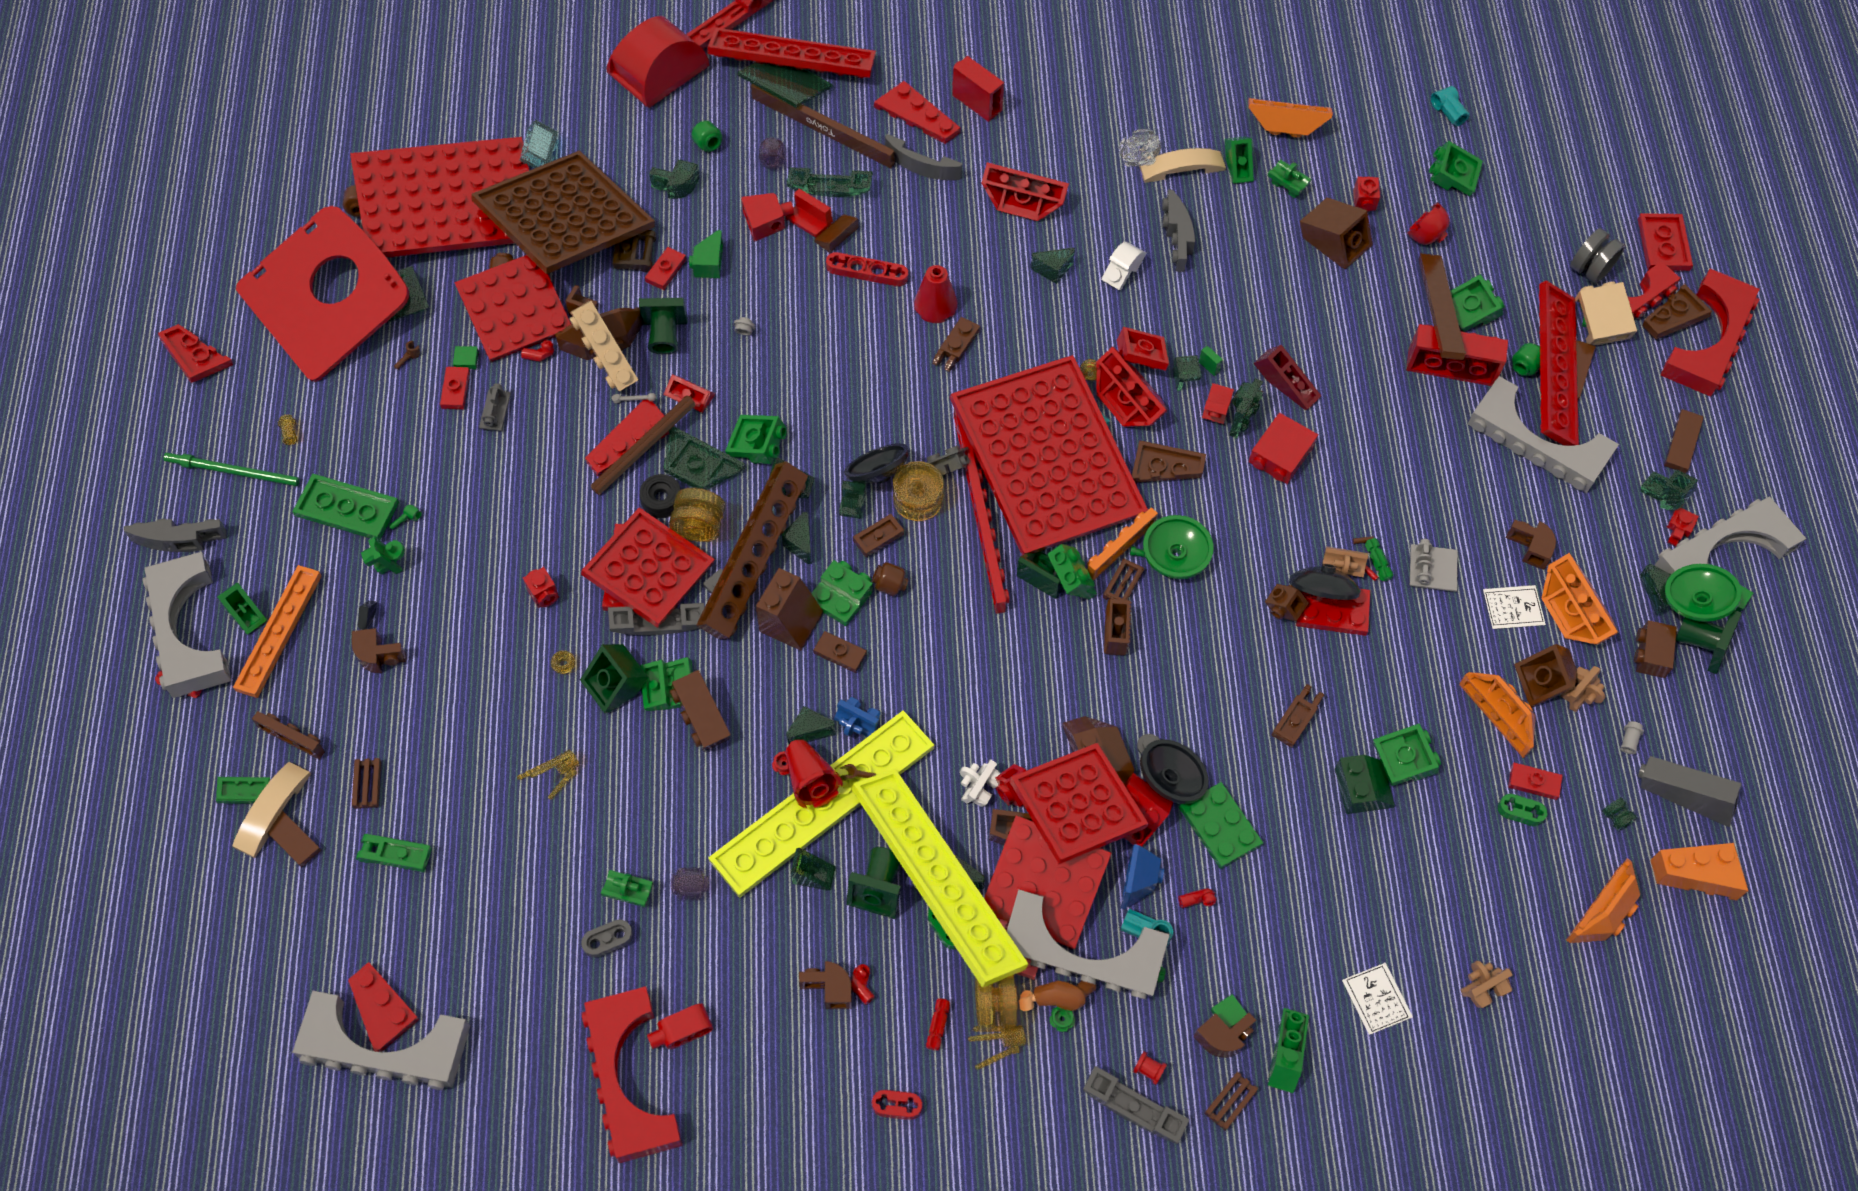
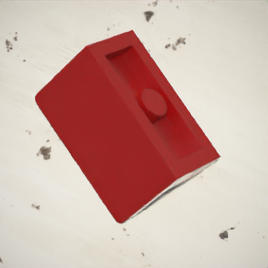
M801 189L794 193L796 204L793 207L794 214L785 216L786 219L812 236L818 237L833 223L831 208Z

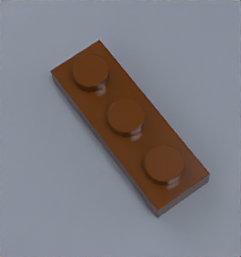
M257 711L252 718L260 730L319 760L325 753L320 745L321 741L312 734L305 736L300 733V729L290 723L287 725L280 723V719L271 713L265 715Z

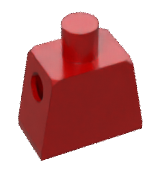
M774 193L741 197L742 211L754 241L783 230L785 228L784 216L794 214L792 202L779 204Z

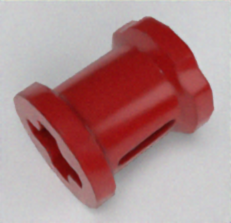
M1143 1051L1133 1072L1145 1075L1153 1080L1154 1085H1157L1167 1064L1164 1062L1162 1064L1147 1056V1052Z

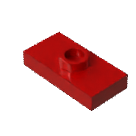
M667 247L645 276V282L665 290L687 260L686 255Z
M446 367L440 402L442 409H464L470 375L469 367Z
M1513 763L1511 765L1508 788L1557 800L1560 796L1562 775Z

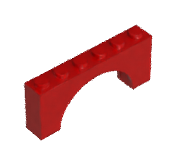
M1710 268L1703 278L1696 295L1716 313L1721 325L1720 341L1707 349L1696 351L1674 347L1660 375L1710 397L1716 389L1720 390L1726 379L1722 376L1728 373L1733 363L1729 361L1730 357L1734 358L1739 349L1736 343L1737 341L1741 342L1746 330L1743 327L1749 324L1753 316L1750 311H1754L1759 302V298H1757L1759 288Z
M647 987L585 1002L586 1011L581 1012L584 1027H589L591 1034L586 1039L589 1052H594L596 1062L592 1063L595 1079L600 1078L601 1088H597L600 1105L605 1103L606 1114H603L602 1118L605 1130H610L612 1140L608 1141L610 1156H615L618 1163H623L681 1147L682 1141L675 1115H653L638 1109L625 1097L619 1084L618 1060L624 1042L639 1025L654 1019Z

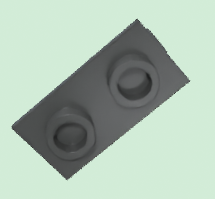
M495 383L488 390L479 429L502 431L511 392L504 391L500 384Z
M957 445L945 450L946 455L940 456L937 453L927 457L928 462L921 464L920 467L927 465V476L933 479L949 473L947 464L951 472L964 468L969 463V458L967 455H964L963 451L967 450L968 447L959 449Z

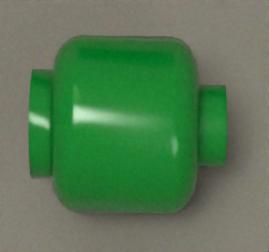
M701 121L692 130V140L704 152L716 150L722 142L721 131L710 121Z
M1525 343L1513 355V369L1519 375L1532 376L1540 369L1539 345Z

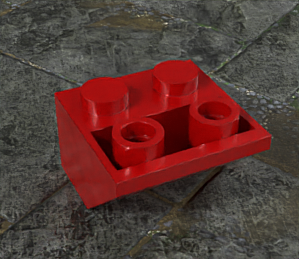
M1132 773L1124 783V786L1147 820L1148 825L1146 829L1124 838L1133 845L1136 844L1142 847L1169 815L1173 802L1161 797L1147 782L1135 773Z

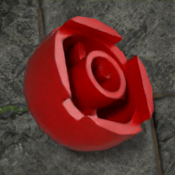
M1438 202L1431 206L1432 210L1425 212L1410 227V231L1406 233L1419 244L1430 245L1435 241L1440 243L1448 235L1446 230L1449 227L1450 218L1447 211Z

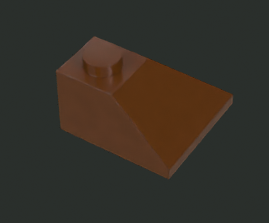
M1554 644L1514 664L1527 701L1531 707H1535L1575 688L1577 669L1570 650L1558 644Z

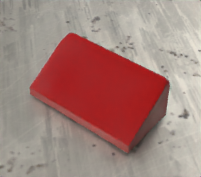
M672 374L663 395L678 402L688 395L695 402L693 409L703 413L715 393Z

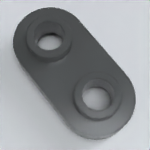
M614 920L585 933L581 945L586 955L596 958L628 945L632 940L633 932L628 922ZM618 932H624L622 938L615 937ZM594 942H600L598 948L594 949L591 947Z

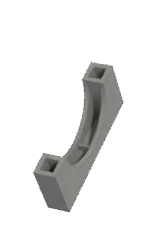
M1499 376L1472 413L1468 425L1492 438L1495 442L1511 449L1514 453L1532 461L1536 466L1544 468L1555 477L1563 479L1573 485L1574 488L1587 493L1619 444L1600 433L1589 442L1575 446L1558 445L1539 438L1522 423L1516 412L1514 399L1519 387Z
M1769 496L1762 501L1760 499L1755 500L1744 511L1742 509L1735 511L1727 520L1724 518L1720 519L1709 530L1706 528L1700 530L1693 539L1689 540L1686 538L1682 540L1673 550L1670 548L1665 549L1658 555L1660 559L1654 567L1667 582L1672 573L1684 566L1707 564L1710 552L1726 543H1753L1766 548L1778 559H1781L1796 551L1806 538Z
M198 552L145 567L146 577L143 578V584L146 591L149 592L146 602L153 615L149 617L152 629L156 633V636H153V643L156 650L159 651L156 661L163 676L159 677L162 689L164 691L167 690L172 698L189 694L192 691H199L230 682L231 676L228 661L220 649L215 651L191 649L182 644L177 636V619L186 600L200 588L213 583L210 565L204 554Z
M1018 890L1006 932L1023 957L1031 960V966L1045 969L1046 965L1055 967V973L1070 977L1071 973L1081 975V981L1095 984L1096 980L1106 983L1105 988L1120 992L1121 988L1131 990V996L1146 1000L1147 995L1153 996L1170 934L1144 927L1135 944L1128 951L1117 957L1104 960L1081 958L1063 949L1049 934L1042 916L1043 897Z
M312 991L292 1051L299 1058L300 1063L315 1066L316 1062L325 1064L324 1067L340 1071L341 1067L351 1069L350 1072L363 1076L367 1072L375 1073L376 1077L384 1080H392V1077L402 1078L403 1083L418 1085V1082L428 1083L429 1088L443 1090L444 1087L453 1088L470 1030V1025L466 1019L440 1015L431 1032L417 1044L395 1052H375L356 1045L348 1037L343 1025L344 1001L338 995Z

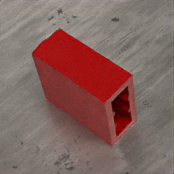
M969 56L958 61L953 67L952 96L989 122L1002 111L1004 82Z
M1279 412L1253 448L1248 462L1256 469L1263 470L1272 475L1274 479L1288 484L1314 448L1319 434Z

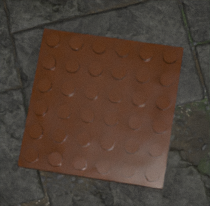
M580 150L471 194L472 201L546 274L655 227V220Z

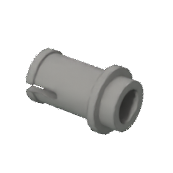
M1630 721L1628 725L1624 726L1625 735L1620 748L1621 751L1627 754H1636L1640 736L1644 734L1642 724Z

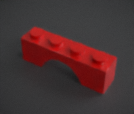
M1662 261L1648 270L1640 283L1643 295L1628 297L1633 318H1641L1648 308H1655L1665 296L1669 298L1677 291L1676 285L1681 278Z

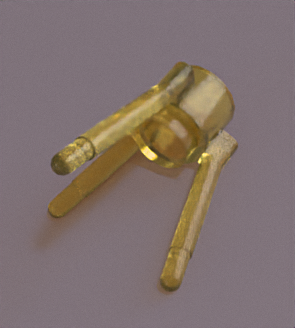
M568 749L557 757L518 775L517 779L521 780L528 776L534 778L556 767L560 774L566 773V776L549 794L548 799L551 800L568 780L577 774L575 768L580 763L574 753Z
M1022 1025L974 1026L973 1031L1000 1033L968 1037L969 1042L1002 1039L1003 1046L1009 1047V1049L975 1065L977 1070L1010 1054L1019 1053V1047L1026 1045Z

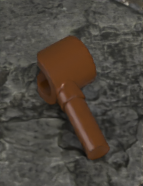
M414 341L407 342L406 353L394 367L398 370L410 358H418L420 355L419 345L414 348Z
M853 764L840 767V769L848 771V775L840 776L842 781H847L854 777L870 778L876 776V773L857 770Z

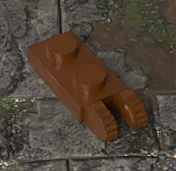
M960 317L934 356L932 363L938 366L943 358L947 356L949 360L946 362L944 369L950 372L955 364L961 360L979 333L980 325Z
M1306 684L1300 695L1295 697L1271 735L1293 748L1316 713L1318 705L1325 695L1319 692L1312 704L1306 701L1305 697L1308 696L1312 687Z

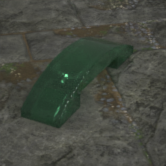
M790 167L786 185L791 189H801L808 194L817 196H854L870 191L873 171L852 170L851 176L811 174L810 168Z

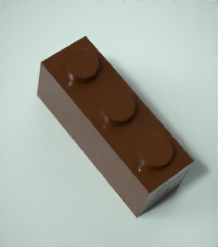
M697 670L673 681L672 690L669 692L674 703H680L683 709L680 715L685 725L690 724L694 732L691 734L695 746H701L704 752L729 740L730 732L700 671Z

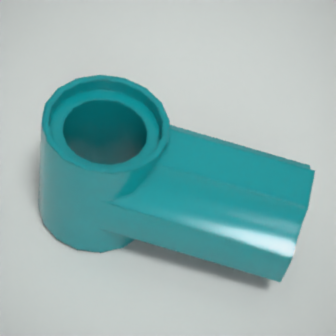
M1449 86L1432 93L1431 103L1436 110H1442L1453 125L1458 127L1468 120L1470 114L1460 103L1455 87Z
M1128 910L1121 926V931L1139 938L1144 927L1170 934L1167 946L1169 945L1173 936V927L1169 922L1154 920L1134 910Z

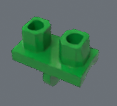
M1281 159L1267 175L1272 179L1273 185L1287 188L1288 194L1293 198H1296L1311 182L1309 177L1297 170L1298 164L1293 162L1289 165Z
M375 537L368 540L370 548L361 552L363 561L367 566L374 565L376 571L381 575L389 570L395 574L402 572V568L396 563L397 560L403 557L405 547L401 542L394 540L385 545Z
M609 870L601 895L646 907L653 887V881Z

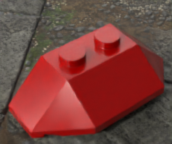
M988 162L981 183L997 211L1035 221L1041 220L1064 205L1069 183Z
M1113 346L1096 361V395L1123 427L1152 426L1168 411L1162 398L1130 362L1124 360V356Z

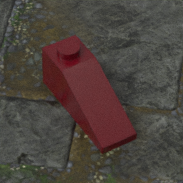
M1281 344L1267 350L1253 363L1269 383L1304 410H1308L1321 397L1317 389Z

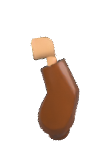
M1064 981L1050 982L1035 987L1034 994L1029 990L1023 991L1020 995L1019 1006L1022 1011H1029L1034 1008V1001H1036L1039 1006H1057L1069 1011L1077 1010L1084 1006L1085 998L1096 990V983L1091 984L1080 981L1074 986Z

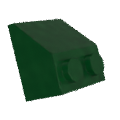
M602 644L580 681L604 713H609L636 696L648 679V676L624 644Z
M1367 755L1349 756L1339 759L1334 770L1346 814L1395 807L1388 778L1379 759Z

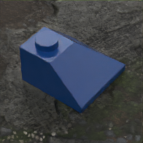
M1134 844L1131 852L1121 909H1127L1155 891L1157 883L1162 884L1164 868H1160L1161 858L1140 845Z

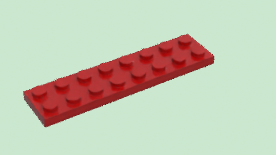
M715 28L708 45V54L715 57L752 60L756 63L793 66L797 69H814L817 72H835L838 75H855L858 78H870L876 54L874 50Z
M1546 280L1539 284L1541 433L1564 446L1579 445L1575 298Z

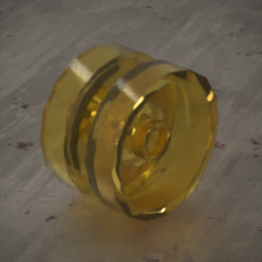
M917 461L903 465L895 473L893 479V503L900 515L909 520L924 521L934 517L940 511L943 503L944 484L939 470L929 463Z
M685 488L678 491L673 504L674 510L669 520L670 529L691 541L710 542L716 540L720 535L721 520L725 513L726 505L724 500L715 493L705 489Z
M1014 975L996 982V987L990 984L983 988L975 977L978 1029L992 1030L995 1025V1012H998V1020L1002 1029L1016 1028L1018 1001Z

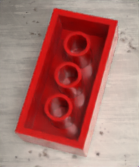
M1419 324L1408 350L1406 371L1492 386L1500 376L1506 363L1508 340L1478 335L1476 333L1461 332L1466 352L1464 360L1441 358L1434 327Z

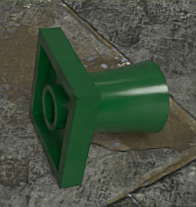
M639 298V310L643 324L651 325L648 350L656 354H672L677 352L679 347L676 325L688 324L684 298Z
M1735 610L1730 614L1724 628L1708 621H1696L1685 617L1675 642L1694 645L1714 652L1707 671L1717 674L1742 613Z
M884 847L872 848L869 854L866 874L861 875L851 872L848 879L846 905L895 919L898 911L901 886L893 884V881L902 865L891 849Z

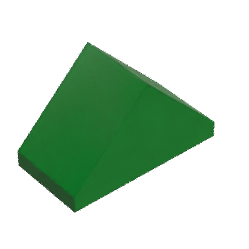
M238 582L217 596L229 615L247 635L267 621Z

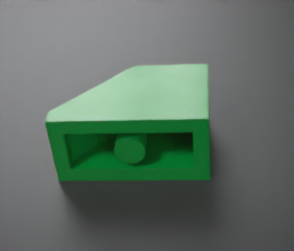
M1243 136L1224 139L1225 159L1232 183L1254 181L1252 138Z
M722 230L715 231L694 246L693 256H689V269H693L694 278H720L723 252Z

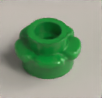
M1059 1007L1052 1010V1016H1050L1049 1021L1051 1026L1055 1027L1057 1031L1066 1032L1068 1028L1074 1026L1075 1017H1073V1011ZM1060 1017H1064L1065 1020L1060 1021Z

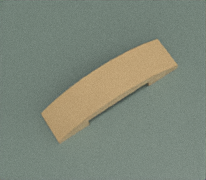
M1204 148L1182 149L1164 153L1142 162L1139 166L1144 183L1165 180L1166 174L1204 169L1206 174L1225 171L1226 169L1220 151Z
M291 762L282 767L252 805L232 845L233 848L255 858L269 838L268 831L294 793L298 795L311 773Z

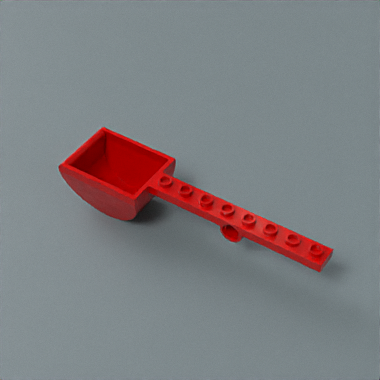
M735 0L688 34H685L664 16H655L647 19L631 30L614 49L607 63V73L647 108H650L709 66V59L703 49L709 45L715 28L732 30L773 0Z

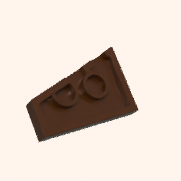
M1683 284L1676 294H1672L1665 304L1659 306L1644 320L1642 326L1657 340L1709 318L1712 311L1686 284Z
M1139 440L1132 477L1134 482L1201 478L1206 454Z

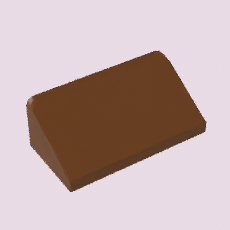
M843 214L816 237L814 242L831 253L859 228V219Z

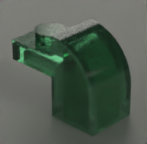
M679 159L672 172L654 167L649 172L651 187L667 191L669 199H680L691 194L700 178L698 164Z
M1676 470L1670 478L1653 471L1641 485L1640 491L1661 501V508L1678 510L1695 492L1698 479L1679 470Z

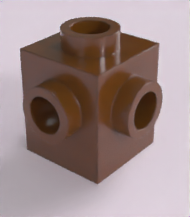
M1276 584L1265 601L1266 605L1270 608V613L1274 617L1293 621L1298 620L1308 605V601L1300 590L1292 585Z

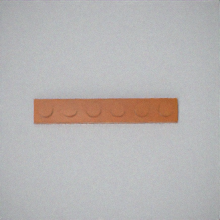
M300 565L297 566L233 686L236 692L255 698L259 697L322 577L320 571Z

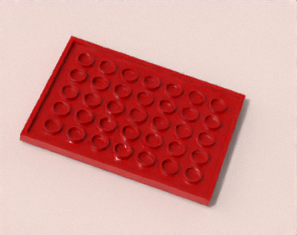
M522 137L350 153L363 231L386 257L514 243L472 201L471 194L529 171Z
M1073 355L950 395L952 405L1021 555L1036 553L1134 519L1141 512L1145 513L1148 511Z

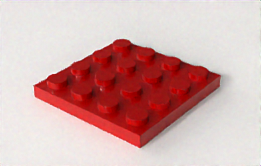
M527 255L454 282L490 362L521 351L523 348H529L554 338L557 332L563 331L571 324L549 275Z
M639 507L581 570V575L625 606L632 608L635 613L658 628L710 569L715 559Z
M1098 743L1014 775L1010 779L1012 787L1058 864L1067 862L1147 828V820Z
M1016 815L984 899L998 919L1008 921L1009 923L1018 890L1042 896V916L1049 934L1055 942L1075 949L1112 852L1098 848L1058 864L1034 822Z

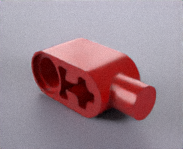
M701 1003L660 1020L657 1023L659 1029L647 1034L652 1049L664 1044L667 1049H674L710 1033L713 1030V1026L704 1004Z

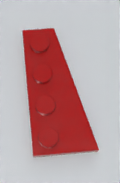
M905 81L874 102V108L889 112V115L895 119L899 117L905 120L907 125L922 129L923 133L944 144L960 134L961 128Z
M643 400L585 457L586 463L599 477L663 418L664 414L653 401ZM672 427V428H671L667 433H665L660 439H662V438L665 437L666 435H668V434H670L671 432H673V431H674V427Z

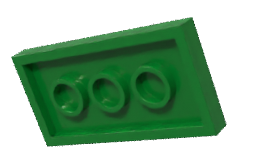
M312 473L292 512L294 516L370 539L375 537L380 541L399 501L395 497Z

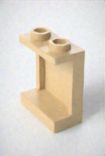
M1608 282L1596 288L1587 286L1582 288L1575 297L1576 302L1581 304L1589 333L1586 338L1587 344L1596 346L1631 339L1637 332L1623 282L1616 284L1615 282Z

